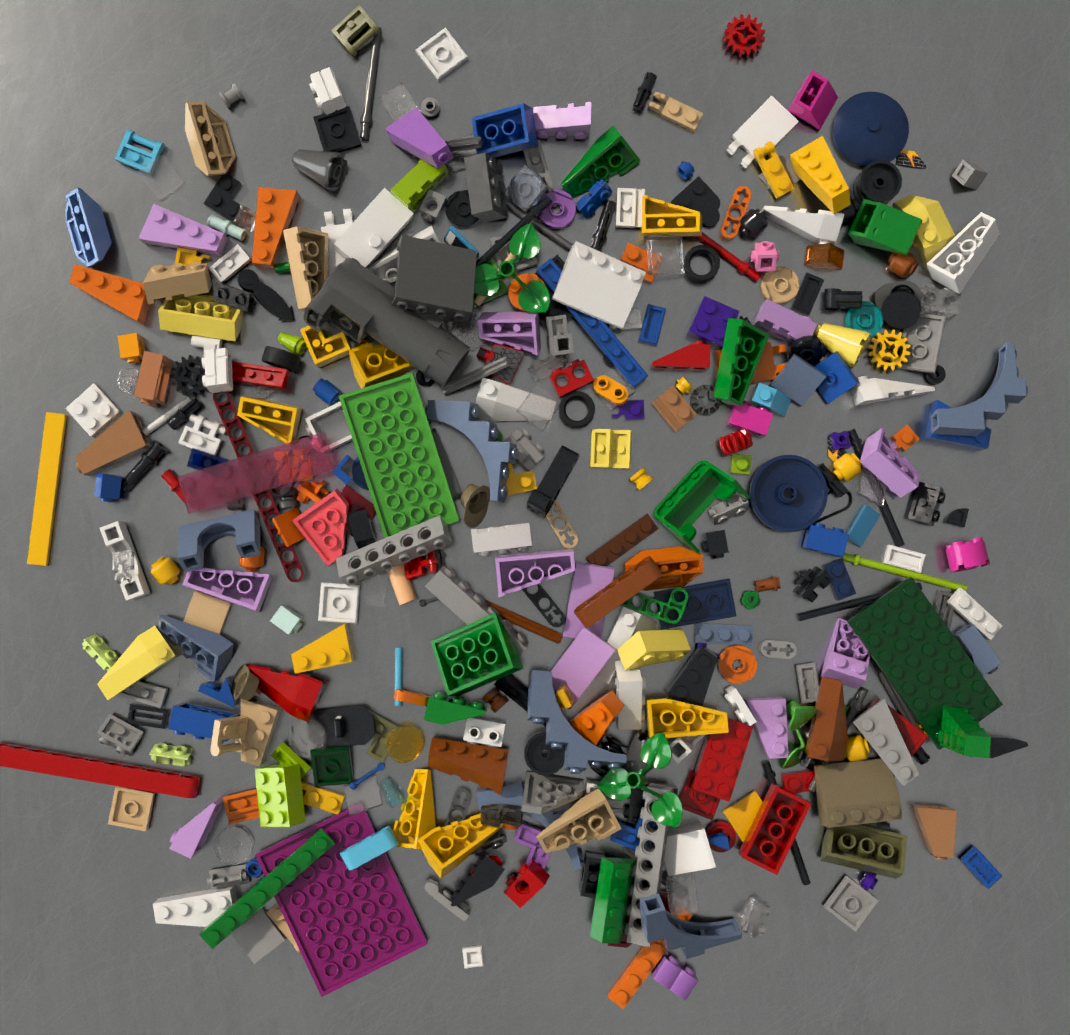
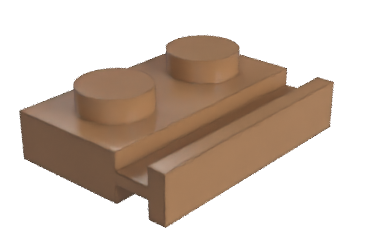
M671 386L651 403L674 432H677L697 415L674 386Z

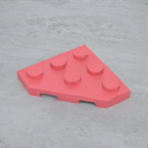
M335 489L292 520L327 566L336 561V558L343 556L345 549L349 503L338 489Z

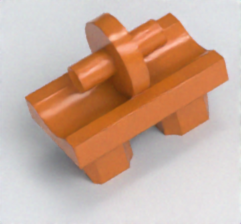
M314 480L312 483L305 481L297 488L299 493L296 499L304 504L309 499L317 503L329 493L324 488L326 482L324 480L320 483Z

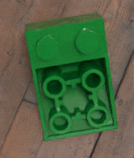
M863 199L848 234L855 244L908 255L923 220L883 203Z
M436 692L431 694L428 699L424 720L444 725L484 715L488 707H484L485 703L479 701L468 703L465 702V698L455 696L452 699L448 698L445 693Z

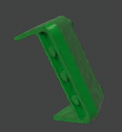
M703 460L698 462L655 508L654 516L682 543L698 554L700 550L691 542L696 536V529L692 524L716 498L726 501L732 498L736 492L747 500L750 496L736 479L710 462Z

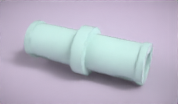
M210 215L207 220V226L213 227L225 235H230L240 241H243L246 237L247 230L232 224L229 220L225 221L214 215Z

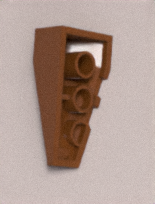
M822 676L815 705L817 713L812 718L805 752L810 758L824 761H843L848 745L842 680Z

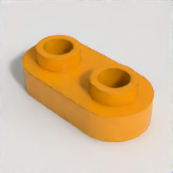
M605 375L595 378L593 387L598 395L615 405H623L627 402L629 394L625 386ZM601 382L606 383L603 387L599 386ZM620 391L622 395L616 396L615 393Z

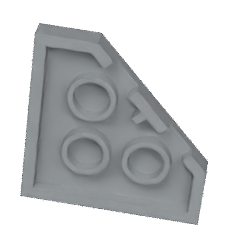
M527 771L521 811L530 814H543L582 798L584 780L555 775H539L535 772Z

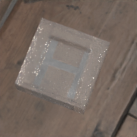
M241 205L233 223L252 232L255 225L256 212Z

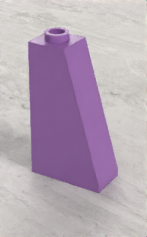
M417 107L385 128L395 145L436 168H440L454 158L446 142Z

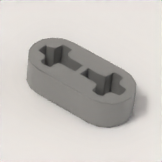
M764 640L760 643L759 651L765 657L791 659L796 655L797 647L788 641ZM770 643L771 647H776V651L771 650L767 654V651L763 648ZM789 645V648H792V652H789L786 656V652L780 651V648H786Z

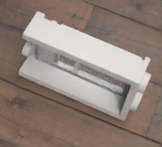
M341 402L305 418L307 424L304 426L308 434L313 435L315 439L313 444L317 452L321 451L325 455L353 441Z

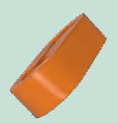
M396 689L393 699L427 706L430 696Z

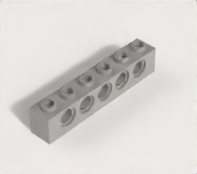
M439 515L336 558L339 578L347 586L354 585L359 581L374 577L383 571L391 570L400 564L408 563L410 560L424 556L429 552L444 548L452 543L448 524Z

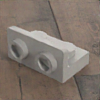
M109 714L96 734L99 739L98 742L106 747L110 745L116 748L115 751L122 756L126 754L132 756L133 749L144 733Z

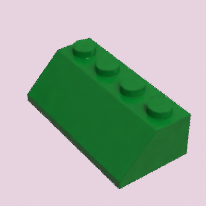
M601 858L590 936L600 943L619 944L626 936L624 932L626 923H628L627 909L631 903L630 888L634 882L632 872L637 862L636 859Z

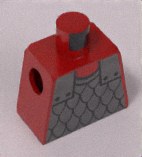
M494 343L491 351L480 347L476 357L486 361L484 366L502 357H507L510 365L491 374V376L501 383L510 386L524 357V351Z

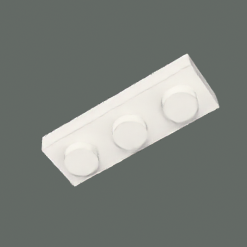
M958 588L947 601L969 624L975 625L981 635L987 640H991L1002 627L992 615L962 588Z

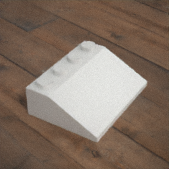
M576 241L569 251L552 300L622 330L646 272Z

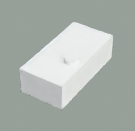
M384 188L334 243V250L344 259L355 258L362 266L368 268L412 220L414 213Z

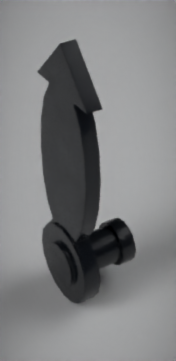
M249 269L240 272L237 281L241 289L252 291L256 300L266 310L276 316H280L278 321H294L292 305L288 309L287 304L276 291L259 282L256 272Z

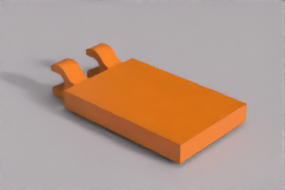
M770 341L766 343L751 384L772 381L776 378V374H779L787 363L774 365L773 355L784 354L786 352L785 344L771 347ZM722 350L713 351L717 375Z

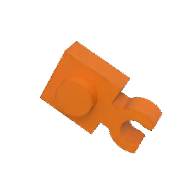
M908 424L891 437L898 446L895 448L898 453L900 448L904 452L920 439Z

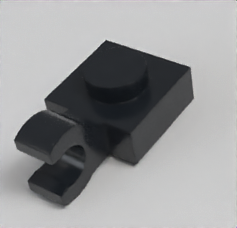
M803 751L798 756L802 760L800 765L810 770L819 762V759L810 758Z

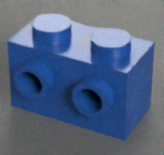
M816 522L814 525L807 527L802 548L836 557H844L849 534H845L843 529L835 527L832 530L826 529V525Z

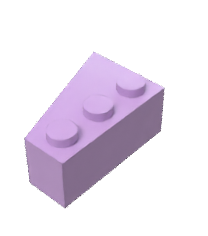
M585 102V106L575 107L574 103H570L568 108H557V105L533 107L537 138L543 139L548 138V136H556L558 139H565L568 136L575 137L576 139H585L590 136L591 102Z
M766 299L760 306L753 326L770 335L793 343L796 339L803 336H813L817 323L813 322V319L801 316Z
M525 311L482 312L478 318L479 338L501 345H510L515 347V349H523L538 355L541 349L539 313Z
M882 427L866 439L860 462L878 480L882 481L893 493H896L901 498L918 487L921 475L906 456L902 458L895 449L898 446L895 442L890 443L884 435L886 431Z
M783 697L743 698L757 721L754 723L765 756L769 759L788 758L786 699Z

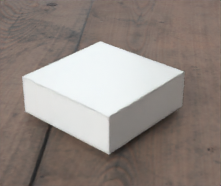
M482 945L462 948L464 968L484 966Z

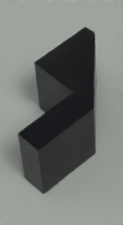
M366 509L347 514L358 549L377 542Z

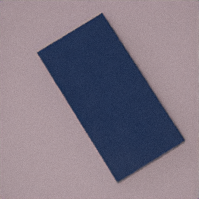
M730 578L683 586L688 590L690 596L682 619L675 624L659 619V624L662 630L735 617L736 610ZM676 588L655 591L654 597L668 602L672 591ZM677 591L675 598L678 601H684V592ZM656 603L657 613H659L661 608L660 605ZM671 609L669 617L673 620L678 619V611Z

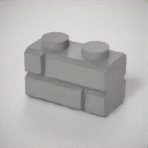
M518 428L503 442L517 445L518 458L516 461L527 472L545 458L543 455L545 451L538 443L534 445L530 441L532 437L525 429L521 431Z

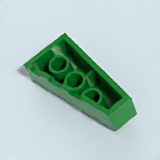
M728 318L714 398L729 405L742 407L769 334L743 319Z
M943 706L942 726L938 732L940 745L964 756L989 758L991 737L984 728H980L978 721H973L974 716L968 714L969 710L967 708Z

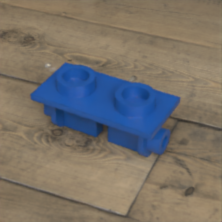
M602 179L596 181L588 190L592 194L591 197L585 194L576 203V209L586 219L613 192L607 182H604Z

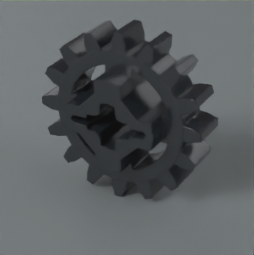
M189 355L187 360L185 357H181V363L175 362L177 368H171L175 372V374L170 375V378L175 379L171 384L178 386L176 391L182 392L184 396L190 394L191 397H195V393L201 396V390L208 391L203 386V382L200 383L202 376L205 375L201 358L197 356L194 360V357ZM191 364H197L200 366V368L197 367L194 369L193 366H191ZM191 372L195 374L193 375V380L189 379ZM190 384L192 388H186L183 385Z

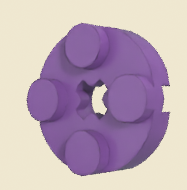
M553 190V192L544 194L543 199L548 196L552 203L542 211L539 219L549 228H566L573 221L576 213L573 198L563 190ZM559 205L562 212L555 214L552 207Z

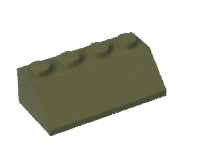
M861 824L827 828L822 842L820 861L897 879L904 874L907 836Z

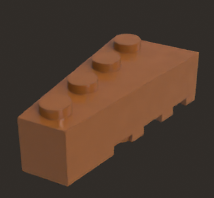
M432 737L428 767L449 775H457L461 777V780L466 782L468 780L479 784L481 788H490L495 790V793L502 795L509 750Z

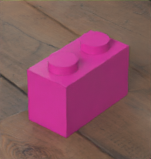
M744 401L742 407L733 406L727 426L739 430L748 429L751 434L765 437L773 413H770L768 408L762 406L755 408L751 406L750 402Z

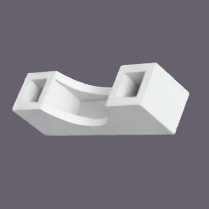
M116 521L100 527L105 545L112 552L120 571L119 583L125 600H135L151 594L125 522Z

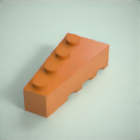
M258 187L252 264L256 268L274 269L275 264L278 263L285 240L283 230L289 228L295 214L296 205L300 200L297 190Z
M74 264L69 281L70 284L140 324H145L150 304L147 302L143 283Z

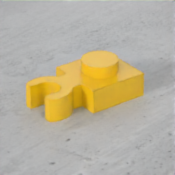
M177 247L175 264L190 265L193 262H201L202 264L204 259L210 260L208 255L198 257L196 250Z

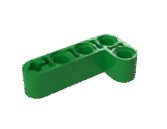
M679 587L672 591L669 601L666 602L638 592L628 599V603L624 602L621 606L675 624L682 619L690 595L687 589ZM677 591L684 592V601H678L675 598ZM634 596H639L642 599L641 606L638 607L633 604ZM655 602L660 605L659 613L652 612V603ZM671 609L678 611V619L673 620L669 617Z

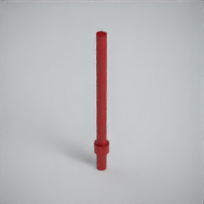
M703 232L702 236H695L735 265L742 274L746 273L756 282L761 277L759 273L749 267L750 264L746 261L742 262Z

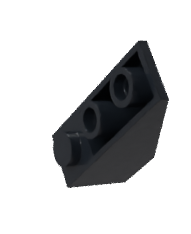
M485 855L484 858L480 856L474 864L476 867L475 871L472 874L468 873L462 881L465 884L461 890L456 889L450 899L453 900L451 906L454 907L494 886L505 868L488 855Z

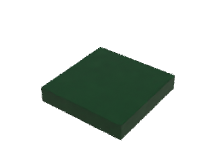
M350 746L311 749L310 755L315 787L343 785L354 782Z

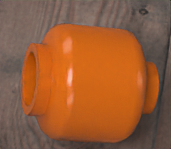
M260 546V555L241 559L239 554V565L246 568V571H257V568L264 565V548Z

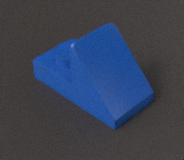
M229 677L225 679L220 690L217 689L218 685L209 681L207 684L202 683L200 685L199 692L231 707L236 705L237 700L234 699Z

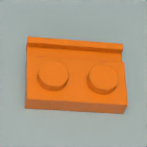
M628 242L620 261L645 271L643 281L651 284L663 258Z
M257 788L222 797L229 825L260 818Z

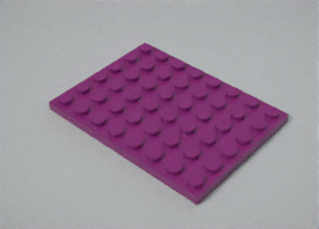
M362 802L255 854L266 876L321 828L335 841V844L274 896L321 997L428 944L386 852L350 871L340 855V852L376 833Z

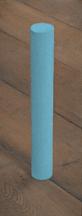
M395 648L396 690L402 689L403 648ZM395 700V706H402V701Z

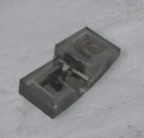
M509 804L482 805L481 824L498 828L501 823L521 827L523 822L522 806Z

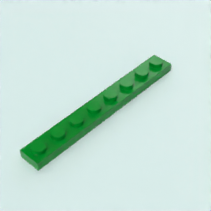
M321 828L203 929L199 935L214 949L335 844V841Z

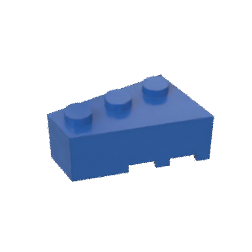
M939 400L931 403L924 440L980 451L988 449L991 429L988 427L977 437L932 434L930 416L937 409L952 407Z

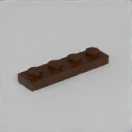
M647 513L587 556L586 560L589 564L608 566L659 528Z

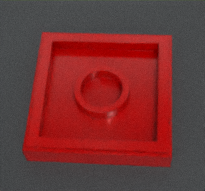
M689 769L679 795L683 809L713 820L720 799L689 788L694 775V771Z

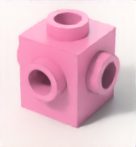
M763 241L755 243L754 250H751V262H754L756 272L775 271L776 262L779 261V250H776L774 242Z

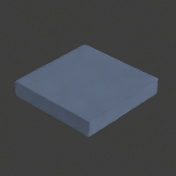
M794 354L772 381L771 386L803 406L826 378V374Z

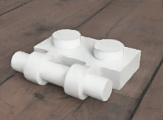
M191 414L189 421L195 424L193 428L185 425L178 443L216 457L222 440L216 438V435L218 433L225 435V427L221 426L219 422L206 420L202 415ZM201 427L211 429L209 434L200 432Z

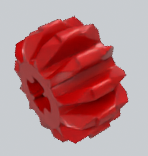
M748 429L733 432L719 439L720 448L724 455L745 450L753 445L752 436L749 434Z

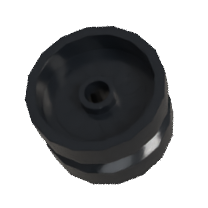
M877 160L869 163L859 173L854 182L856 199L861 204L863 199L880 202L885 205L888 204L899 193L902 186V176L899 169L893 163L886 160Z
M546 732L535 734L528 740L524 750V758L527 766L533 772L548 776L558 772L564 765L565 747L553 749L551 745H546ZM543 750L549 751L548 757L542 756Z

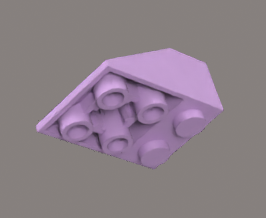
M838 618L824 659L821 677L842 680L843 685L858 689L866 681L870 654L847 621Z

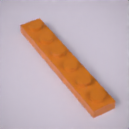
M678 902L670 909V914L681 920L689 921L692 917V913ZM663 939L654 941L650 947L643 946L607 995L620 1008H625L667 951Z

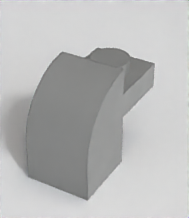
M566 315L546 317L548 337L546 338L551 355L574 353L572 333L568 334Z

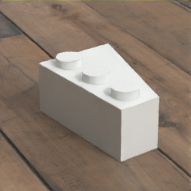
M529 523L471 529L474 553H479V557L489 556L491 551H498V554L510 553L509 549L517 548V552L528 551L529 547L532 546Z
M614 660L617 678H615V685H617L616 696L624 704L623 709L616 718L618 731L641 730V722L645 721V713L642 710V706H645V694H642V690L646 689L645 678L641 677L640 668L625 670L621 660Z

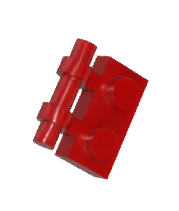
M435 550L427 554L428 559L420 556L410 560L408 563H404L407 580L411 581L426 576V568L428 567L430 574L437 573L438 559L435 557Z

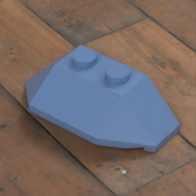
M76 188L66 195V224L76 257L87 268H90L103 260L112 242L101 207L81 188Z

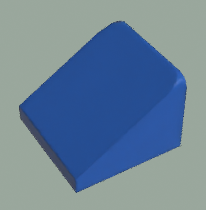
M724 832L707 835L710 844L730 850L728 836Z

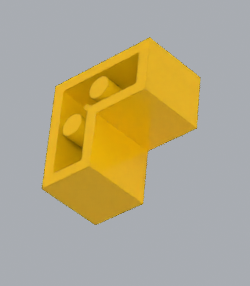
M310 326L300 329L312 359L318 368L349 355L348 350L352 349L347 336L343 332L326 338L323 329L319 333Z
M508 464L507 497L532 492L534 489L537 490L533 470L514 474L512 464Z

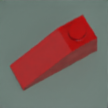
M695 341L694 344H690L653 361L651 369L708 370L710 368L711 344H706L705 341Z

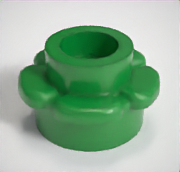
M746 591L743 594L742 604L748 609H754L760 605L761 599L756 591Z

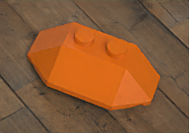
M681 546L643 550L625 563L626 572L650 556L662 571L661 576L643 589L645 591L683 587L703 573V555Z

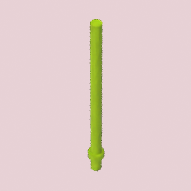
M844 553V557H842L843 561L851 562L855 566L862 565L907 578L912 577L915 580L953 590L962 588L964 591L967 590V585L869 560L860 557L858 554Z

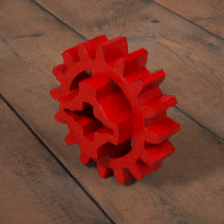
M740 14L739 20L734 17L732 23L728 22V29L724 31L726 36L724 42L728 43L726 48H732V54L738 52L740 58L743 53L746 57H749L750 52L755 55L757 49L760 50L762 43L765 41L763 36L765 30L761 29L763 23L757 24V17L751 20L750 14H748L747 18Z

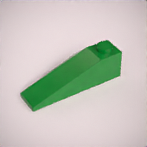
M612 126L595 141L562 181L561 185L573 198L588 191L596 181L602 179L604 182H608L611 177L627 173L641 160L618 130Z

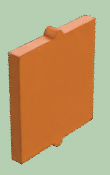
M297 507L272 519L278 530V535L281 536L286 547L305 538L292 522L294 518L300 515Z

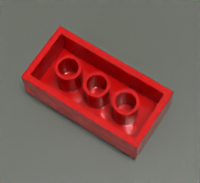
M728 718L729 733L707 734L705 736L689 788L730 802L753 727Z
M772 783L738 852L743 859L778 875L811 803Z

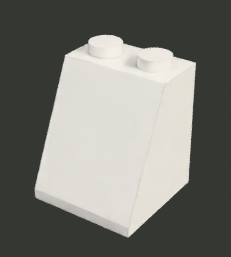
M701 822L668 831L663 871H667L668 876L716 867L708 838Z

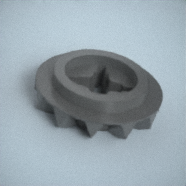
M701 385L693 391L691 405L697 413L710 415L719 409L721 401L714 398L715 387ZM707 392H709V399H712L714 402H708L704 407V401L701 400V397H705Z

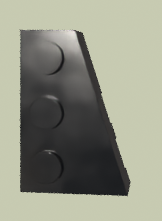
M700 644L667 688V694L677 701L703 706L718 659L717 654Z

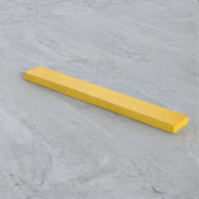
M46 412L27 564L48 566L67 420V415Z

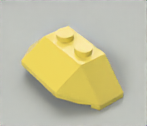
M909 195L894 202L893 205L895 209L923 220L913 245L926 271H928L927 263L955 237V233L939 201Z

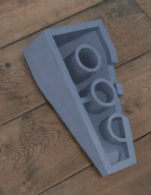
M162 614L159 616L158 630L172 645H178L184 652L183 656L186 659L190 657L197 664L195 668L213 682L217 681L232 657L234 644L218 633Z

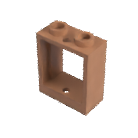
M144 351L134 397L140 399L139 402L153 407H157V404L164 405L173 360L162 354Z

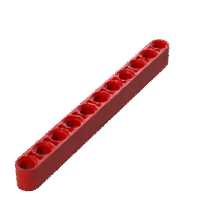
M0 743V766L184 798H197L200 778L196 776Z

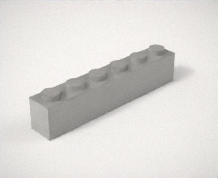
M443 565L425 585L432 594L467 625L493 613H497L499 616L498 611L494 607H489L484 602L483 597L471 591L470 586L465 581H460L455 576V572L449 567L446 568ZM500 617L520 655L528 646L527 637L521 632L518 633L510 621Z

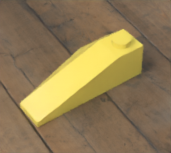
M153 626L137 636L97 685L106 699L110 700L175 659L176 656L156 626Z

